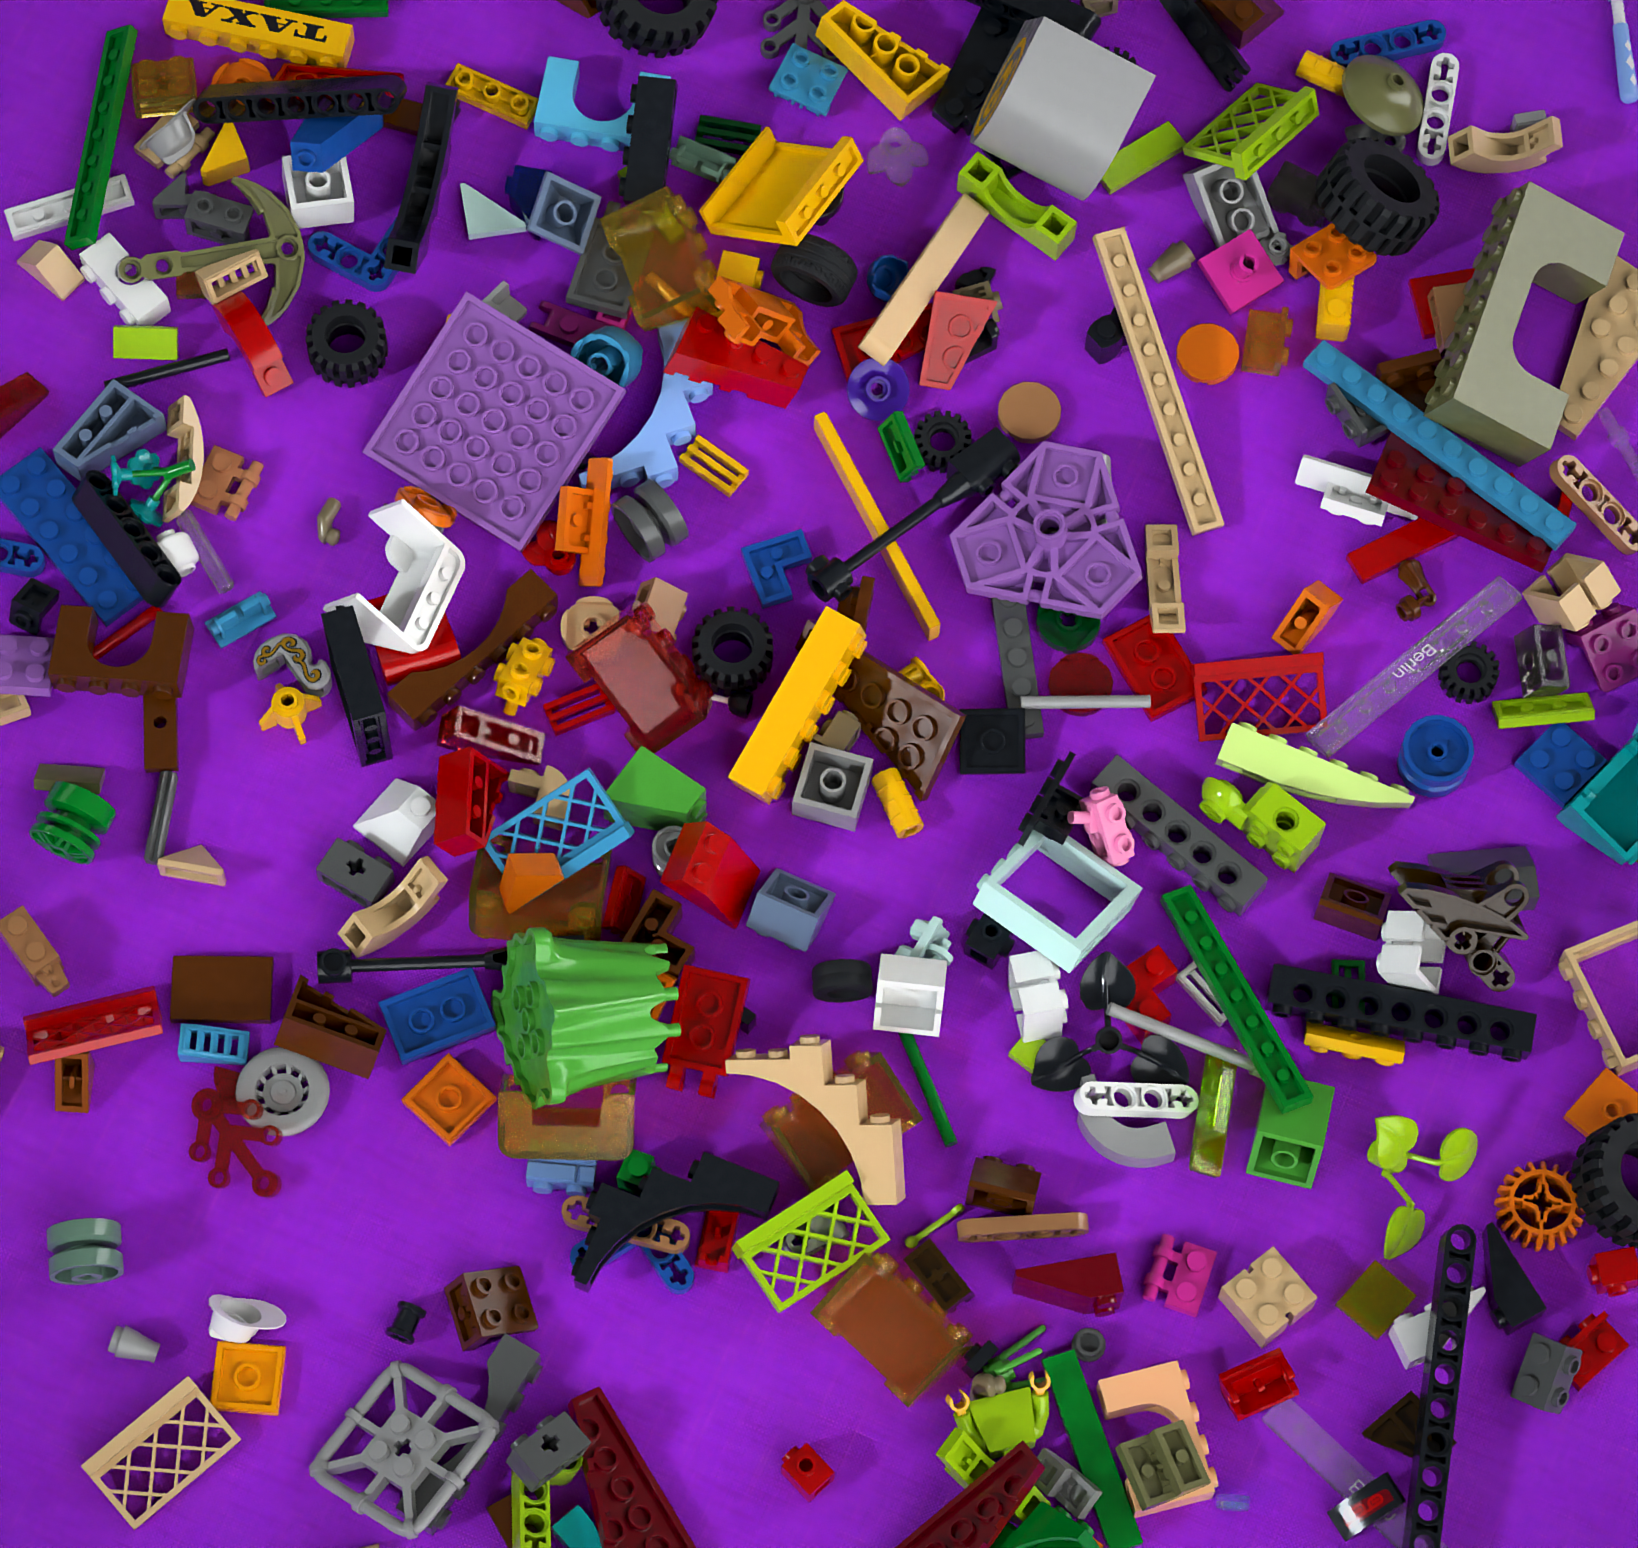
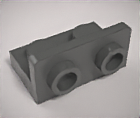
M196 190L192 194L184 215L187 234L224 245L250 241L248 225L254 210L252 206Z

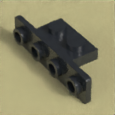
M1069 752L1065 761L1057 760L1039 794L1022 820L1018 830L1023 832L1018 844L1023 847L1033 830L1061 845L1064 844L1074 824L1068 823L1067 815L1069 811H1082L1079 800L1083 799V797L1061 786L1060 783L1076 755L1073 752Z

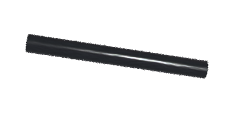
M227 348L113 379L129 388L230 361ZM113 379L104 381L105 388Z

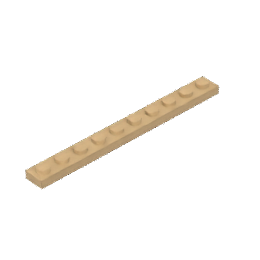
M1125 227L1095 234L1092 239L1191 534L1194 536L1222 528L1225 524Z

